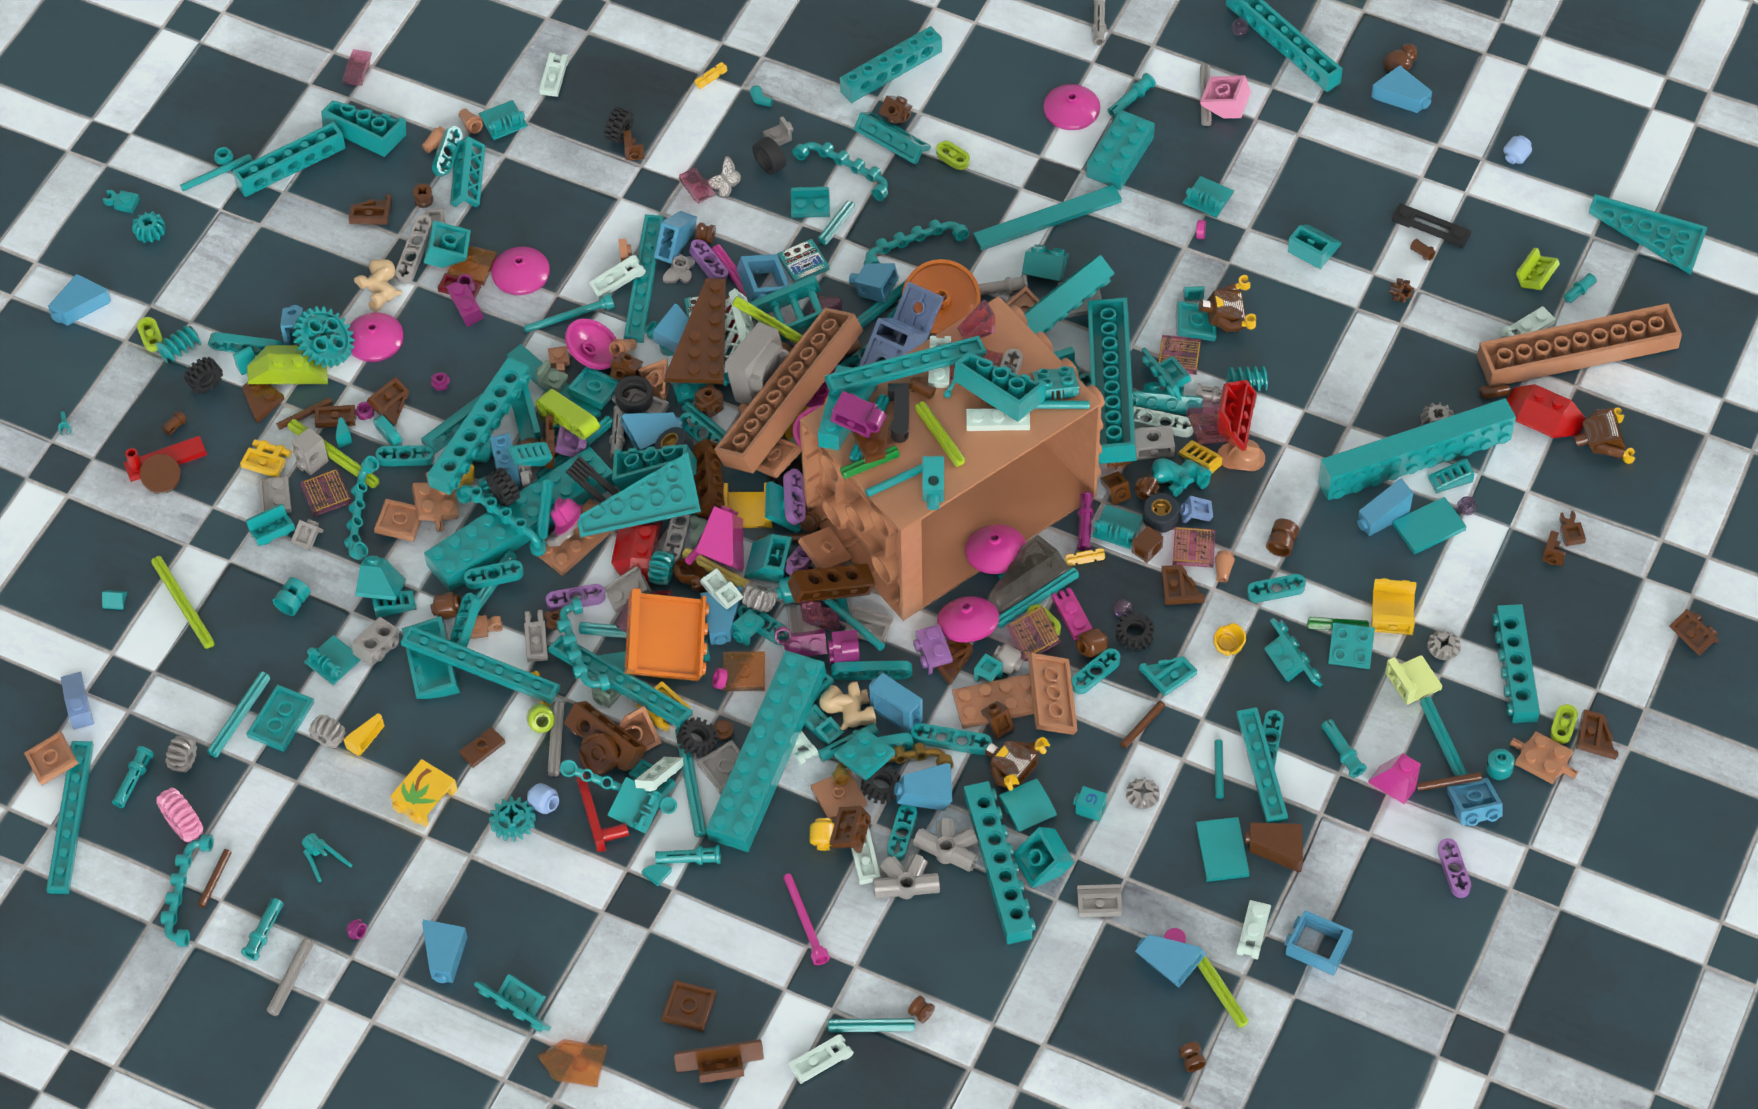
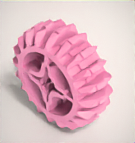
M170 788L160 793L161 795L157 797L158 808L176 834L185 842L197 839L203 833V826L199 817L183 795L175 788Z

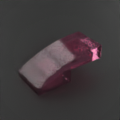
M353 49L344 73V83L363 85L365 72L369 69L372 52Z
M696 167L679 175V180L697 203L715 196L706 179L702 178Z
M801 601L802 621L823 629L836 631L839 629V616L831 608H822L819 602Z

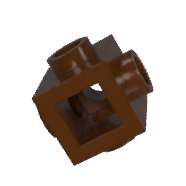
M886 95L879 113L888 117L887 121L897 125V123H905L910 118L912 105L908 104V100L904 97Z
M621 352L617 358L614 357L611 361L610 368L612 370L610 377L620 381L628 376H638V369L642 367L643 361L630 354Z
M708 384L695 393L694 405L701 413L703 412L711 419L724 410V396L718 388L715 389L711 384Z

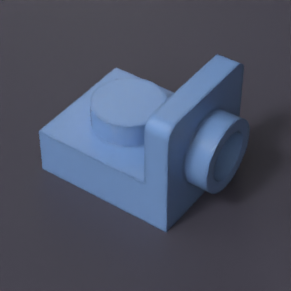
M1189 496L1180 506L1182 522L1187 523L1191 518L1210 522L1213 518L1212 501Z

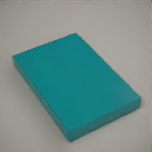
M1445 497L1404 515L1392 523L1414 555L1465 531L1467 528Z
M277 684L246 733L247 738L284 752L315 703L314 699Z
M1239 818L1196 822L1206 882L1249 877L1250 873Z

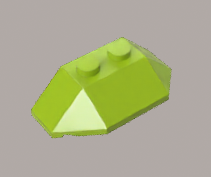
M267 345L247 366L248 384H328L327 366L322 368L321 363L315 366V360L313 359L308 362L309 357L307 355L302 356L304 351L297 350L300 345Z

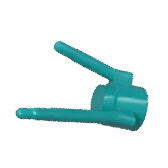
M311 833L303 839L302 845L305 848L303 853L307 857L318 882H321L322 879L312 855L322 854L327 856L324 848L348 867H352V864L327 845L323 839H319L316 834Z

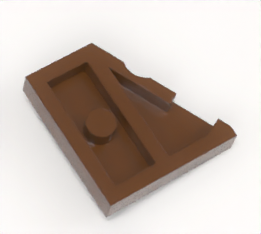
M385 195L386 199L375 202V199H371L364 203L351 205L349 224L388 225L392 195Z
M395 377L371 395L367 402L379 415H383L395 427L409 390Z
M247 382L242 386L244 396L247 399L256 423H259L285 400L284 395L269 384H248Z
M545 415L544 439L540 438V442L547 443L553 456L552 460L545 465L546 469H554V415Z
M890 415L886 416L880 430L872 432L869 438L851 431L865 464L886 458Z
M1182 565L1161 566L1165 605L1205 603V595L1199 592L1196 588V583L1187 575V571Z
M947 641L953 662L935 668L948 685L953 683L973 654V647L969 642Z
M1583 710L1576 749L1616 760L1618 751L1613 747V737L1607 727L1608 723L1605 715Z

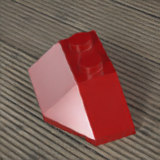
M1247 380L1223 384L1218 410L1219 433L1224 436L1227 442L1241 451H1245L1247 448L1256 399V391Z
M1536 384L1515 387L1507 399L1516 416V422L1551 438L1574 437L1579 435L1584 427L1583 421L1586 418L1572 400Z
M662 520L617 531L611 564L620 576L638 566L650 587L648 579L649 562L653 553L657 551Z

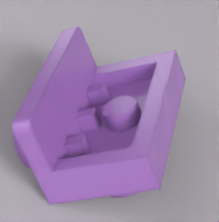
M560 425L555 452L573 458L585 450L587 441L580 439Z
M939 624L916 631V639L913 640L916 652L920 651L921 666L923 669H927L928 674H933V667L953 662Z

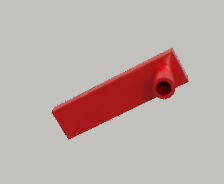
M200 436L141 457L138 456L136 449L130 448L125 452L127 461L123 464L130 482L141 479L140 468L150 456L165 454L172 457L180 465L206 456L207 453Z
M576 776L597 852L606 850L605 842L629 836L627 825L624 823L601 830L588 783Z

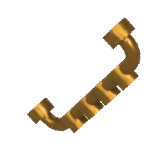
M923 743L915 744L911 751H905L903 746L894 747L895 756L888 761H895V763L901 764L907 759L922 761L929 756L937 757V766L948 763L951 764V769L954 767L953 759L950 755L937 748H925ZM841 762L838 763L835 771L832 773L833 783L836 786H844L850 781L848 770H846L848 767Z

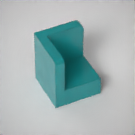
M986 653L974 668V681L979 682L982 677L992 682L995 677L1001 678L1003 675V663Z

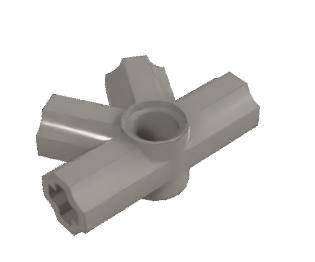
M941 818V820L936 821V834L922 828L918 830L913 840L914 846L935 855L940 863H951L968 872L973 871L979 858L978 854L969 850L978 846V840L974 831L968 828L955 834V823L949 818Z
M917 854L910 855L905 867L901 865L895 856L888 857L879 866V869L886 878L873 879L875 898L899 896L902 899H910L914 895L939 893L938 873L923 874L928 861ZM908 884L910 887H903L902 885Z

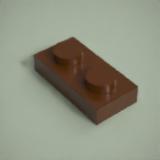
M355 405L315 407V427H337L338 420L341 417L347 426H356Z

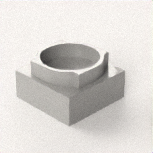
M758 322L726 360L725 365L736 402L749 405L789 354L782 347L777 329Z

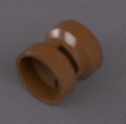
M1190 1042L1179 1048L1178 1052L1185 1061L1184 1067L1187 1072L1201 1070L1207 1065L1205 1057L1200 1053L1201 1047L1198 1042Z

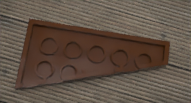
M706 278L665 374L664 382L724 384L726 279Z

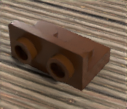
M1686 609L1669 627L1700 656L1712 643L1715 642L1717 644L1719 642L1716 637L1718 633L1710 625L1705 627L1701 623L1703 618L1697 612L1691 613Z
M862 806L839 807L829 844L833 848L852 847L857 853H861L866 842V834L871 823V816Z

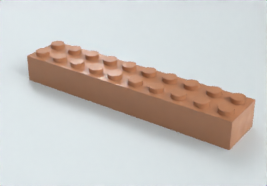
M1669 303L1480 342L1477 358L1489 388L1677 349L1679 348L1682 333Z
M830 308L823 309L714 449L723 466L754 473L823 384L825 375L833 371L864 331L855 314Z

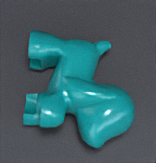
M1160 458L1156 459L1151 467L1152 477L1158 483H1169V492L1175 497L1179 496L1183 488L1186 489L1193 482L1200 489L1206 488L1210 483L1212 473L1208 468L1200 466L1188 458L1185 459L1182 465H1178L1169 459Z

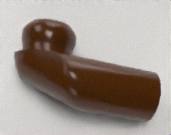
M1508 385L1493 388L1482 386L1479 389L1481 398L1488 400L1509 395L1510 387Z

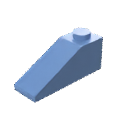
M81 671L61 677L64 700L73 729L76 730L93 725L94 721Z

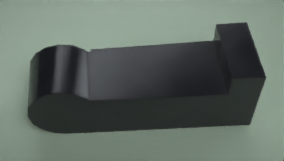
M888 383L889 401H894V420L890 425L891 439L897 443H902L909 437V383Z

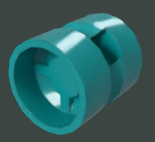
M289 577L282 587L283 590H280L274 597L273 604L284 614L294 616L301 607V603H304L310 595L311 590L303 581L295 577Z

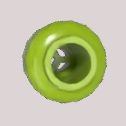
M536 704L527 711L526 721L534 732L545 733L553 727L555 716L548 706Z

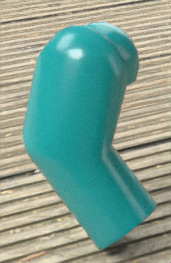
M759 85L751 87L750 95L754 103L767 107L772 106L773 98L764 96Z

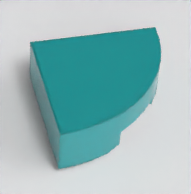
M653 864L644 868L641 873L652 883L659 886L672 872V868L663 864Z

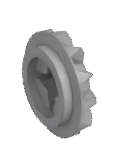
M1444 629L1441 632L1436 630L1433 635H1430L1427 647L1434 657L1441 660H1449L1459 654L1461 644L1459 637H1456L1453 632H1446ZM1448 640V645L1440 649L1441 642L1443 643Z
M1145 777L1143 779L1136 778L1133 782H1129L1126 789V798L1136 808L1147 809L1153 807L1160 798L1159 786L1153 780H1147ZM1143 787H1145V791L1147 793H1145V796H1143V799H1141L1140 791Z

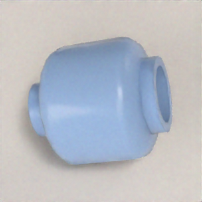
M1522 135L1512 137L1503 149L1506 155L1505 159L1511 164L1524 163L1532 152L1530 140Z
M539 783L534 785L527 794L529 807L533 806L535 811L542 814L554 811L559 804L558 792L546 784Z

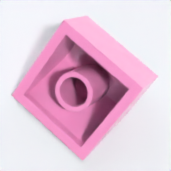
M1211 76L1200 104L1224 119L1241 118L1251 94L1246 76Z

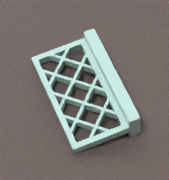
M733 289L729 292L730 298L725 300V311L728 306L732 305L736 296L747 301V297L738 290ZM733 305L729 313H725V332H730L724 345L725 359L731 356L754 328L751 316ZM735 319L732 329L728 328L731 320ZM735 334H738L739 337L736 343H731ZM729 346H732L733 349L730 355H725ZM724 365V373H726L727 369L726 365Z

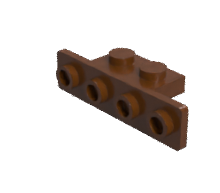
M761 1039L674 1052L676 1072L698 1069L700 1083L743 1077V1062L764 1059Z

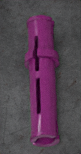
M1090 492L1080 494L1077 549L1080 551H1087L1091 548V520L1094 516V510H1092L1093 494Z

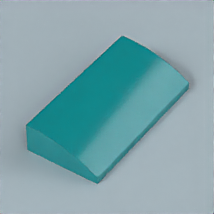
M441 616L411 625L449 641L446 624ZM409 626L402 628L403 636L405 635ZM406 647L417 699L439 698L460 693L455 666Z

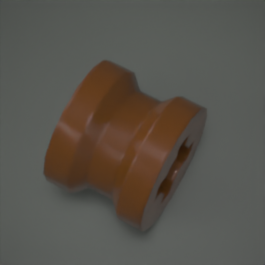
M418 184L414 187L415 204L420 208L431 206L434 201L431 187L427 184Z
M700 222L696 230V239L712 244L716 234V225L711 224L707 226L705 223Z
M920 995L911 1003L908 1013L911 1016H916L918 1021L923 1024L932 1016L935 1006L925 1002V998Z

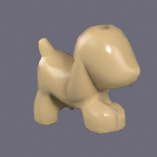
M373 259L370 261L369 269L372 276L369 278L364 275L354 278L355 284L362 290L368 288L373 293L371 296L372 301L368 303L369 308L373 312H378L385 303L393 300L395 296L402 294V291L396 290L388 283L394 277L396 270L393 262L385 259Z
M857 681L848 685V694H843L837 686L831 685L821 695L819 704L823 711L829 714L843 713L841 730L860 725L868 726L871 723L876 725L873 706L861 711V705L870 703L867 689L860 691Z

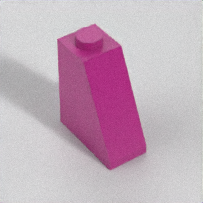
M1402 753L1380 765L1368 783L1405 804L1416 789L1421 764Z

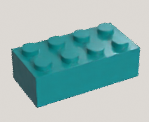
M1120 110L1089 158L1086 177L1108 186L1114 185L1116 189L1121 191L1152 142L1155 123Z

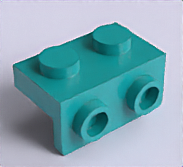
M282 504L246 519L251 537L258 546L267 545L272 540L286 536L296 530L294 523L288 517Z

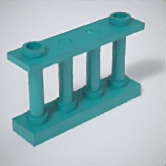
M815 275L749 302L767 314L773 312L775 319L785 325L786 323L780 309L791 304L797 320L786 326L800 334L805 333L823 311L816 293L822 290ZM809 297L815 313L804 317L798 301ZM751 317L752 321L755 320L756 324L759 322L758 320ZM779 334L781 342L789 340L786 337Z

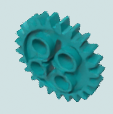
M317 306L313 310L309 308L306 312L304 311L296 319V324L293 326L295 331L292 335L297 338L293 342L300 345L297 350L304 351L302 356L307 355L309 357L308 362L312 359L315 360V366L321 363L322 368H325L327 365L330 368L334 365L338 367L352 354L351 351L354 349L352 343L355 339L350 336L353 332L347 330L350 324H344L345 318H338L339 313L333 315L332 309L326 312L325 307L319 310Z

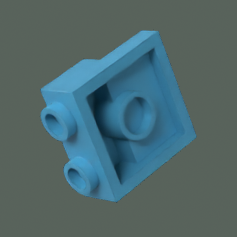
M1488 778L1447 786V794L1454 805V813L1461 826L1467 824L1475 826L1480 821L1489 820L1493 822L1498 820L1499 817H1503L1502 802Z

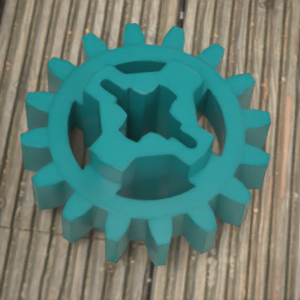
M511 796L507 802L505 799H501V805L494 804L495 810H490L491 817H489L492 832H496V837L499 838L503 835L504 841L511 837L512 841L515 842L516 837L519 836L522 840L524 833L527 835L531 834L529 828H535L534 821H536L533 806L529 807L528 801L522 803L521 797L514 801Z

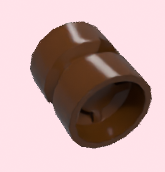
M1284 518L1275 520L1266 543V549L1275 556H1289L1299 533L1298 525Z

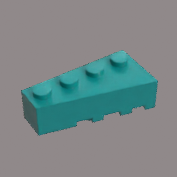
M333 100L321 111L322 127L335 122L345 139L383 157L406 136L405 118L399 117L394 119L390 118L389 114L383 113L378 115L372 113V110H358L353 105Z
M970 352L955 362L953 381L1017 422L1045 401L1047 383L1039 380V382L1031 380L1030 376L1022 373L1020 376L1011 372V368L1005 366L997 367L993 365V361Z
M837 365L835 372L851 368ZM878 384L847 393L854 394L858 398L869 402L872 393L878 388ZM829 391L818 430V447L840 450L851 430L830 421L833 408L841 394L832 396Z

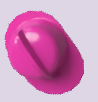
M558 497L556 499L555 507L550 512L555 523L556 535L566 533L577 523L581 515L582 505H578L570 498L563 500Z

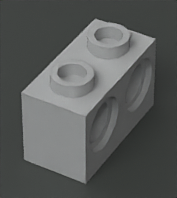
M379 617L352 641L353 655L372 667L375 663L381 661L391 649L396 648L399 643V629Z

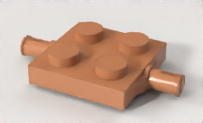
M428 479L426 483H413L412 492L418 520L433 521L436 525V531L442 532L445 530L443 521L458 519L459 512L454 490L451 495L429 487Z
M1537 731L1526 743L1515 738L1510 743V746L1521 751L1515 765L1551 784H1554L1557 777L1563 773L1575 779L1579 772L1567 766L1573 750Z

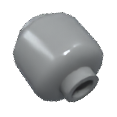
M1009 644L998 645L993 655V658L1003 663V672L1006 674H1011L1014 670L1018 671L1024 661L1020 659L1021 651Z

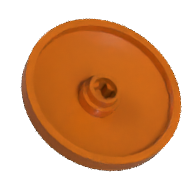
M938 259L921 264L908 276L902 291L903 294L907 282H912L944 297L929 334L933 336L980 307V289L976 278L966 267L951 260ZM917 302L914 306L917 313H921L923 310L921 302Z

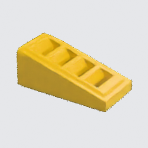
M1193 440L1178 452L1184 459L1193 460L1198 465L1208 468L1212 473L1222 465V457L1219 454ZM1191 448L1194 449L1191 453H1188V452H1187V451H1189Z
M376 714L344 739L346 749L357 756H361L384 728L382 715Z

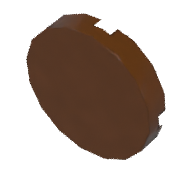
M165 454L150 456L140 468V478L143 486L155 494L171 492L180 481L181 471L178 463L172 457Z
M597 732L587 735L582 740L579 758L585 769H590L594 774L602 775L610 772L616 766L618 748L612 737L606 733Z

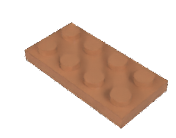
M589 499L582 505L581 514L598 504ZM577 526L574 529V534L570 538L565 539L560 546L549 547L546 543V553L537 557L563 576L613 531L581 538L579 527Z
M1031 653L1028 656L1036 729L1074 735L1078 730L1069 659Z
M1030 674L952 690L962 729L989 724L988 719L982 715L981 710L996 701L1008 708L1011 719L1034 714Z

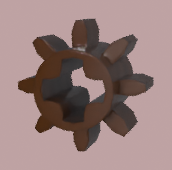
M1397 278V282L1390 283L1391 287L1388 293H1391L1393 296V301L1399 300V302L1405 303L1406 298H1412L1414 288L1409 285L1410 280Z
M1145 476L1144 479L1138 478L1134 490L1136 495L1145 501L1149 496L1159 493L1160 486L1154 477Z

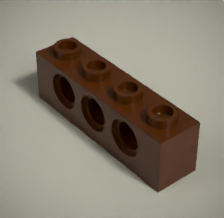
M704 438L694 445L693 454L697 459L696 475L693 476L701 512L694 514L709 520L714 506L721 508L722 505L725 506L721 461L714 451L717 444Z
M854 563L847 566L836 565L810 570L799 569L793 571L787 584L794 602L804 603L870 595L875 581L868 563Z
M587 701L575 702L564 722L573 734L579 735L583 739L587 735L597 732L606 733L612 737L618 748L616 767L622 771L632 770L641 761L647 750L646 746Z

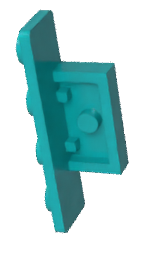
M1145 347L1142 348L1144 356L1141 358L1145 366L1150 368L1154 377L1158 376L1162 387L1166 386V390L1171 397L1174 396L1178 401L1182 400L1178 388L1192 381L1187 371L1174 356L1158 363Z
M1157 382L1145 383L1143 391L1133 390L1134 406L1170 414L1201 415L1203 397L1184 395V387H1179L1178 390L1182 400L1178 401L1174 396L1171 397L1166 386L1162 387Z
M1272 618L1270 622L1280 636L1264 649L1285 680L1289 682L1304 670L1310 680L1321 687L1323 685L1320 680L1321 674L1315 667L1312 668L1309 662L1311 660L1306 653L1298 649L1300 644L1293 636H1289L1287 625L1282 620L1279 622Z
M508 974L498 992L483 982L475 981L474 986L479 988L478 993L486 998L491 996L496 1000L495 1004L503 1009L508 1007L514 1011L512 1015L522 1021L524 1019L531 1022L530 1027L541 1032L542 1030L550 1031L552 1028L535 1016L546 996L515 976Z

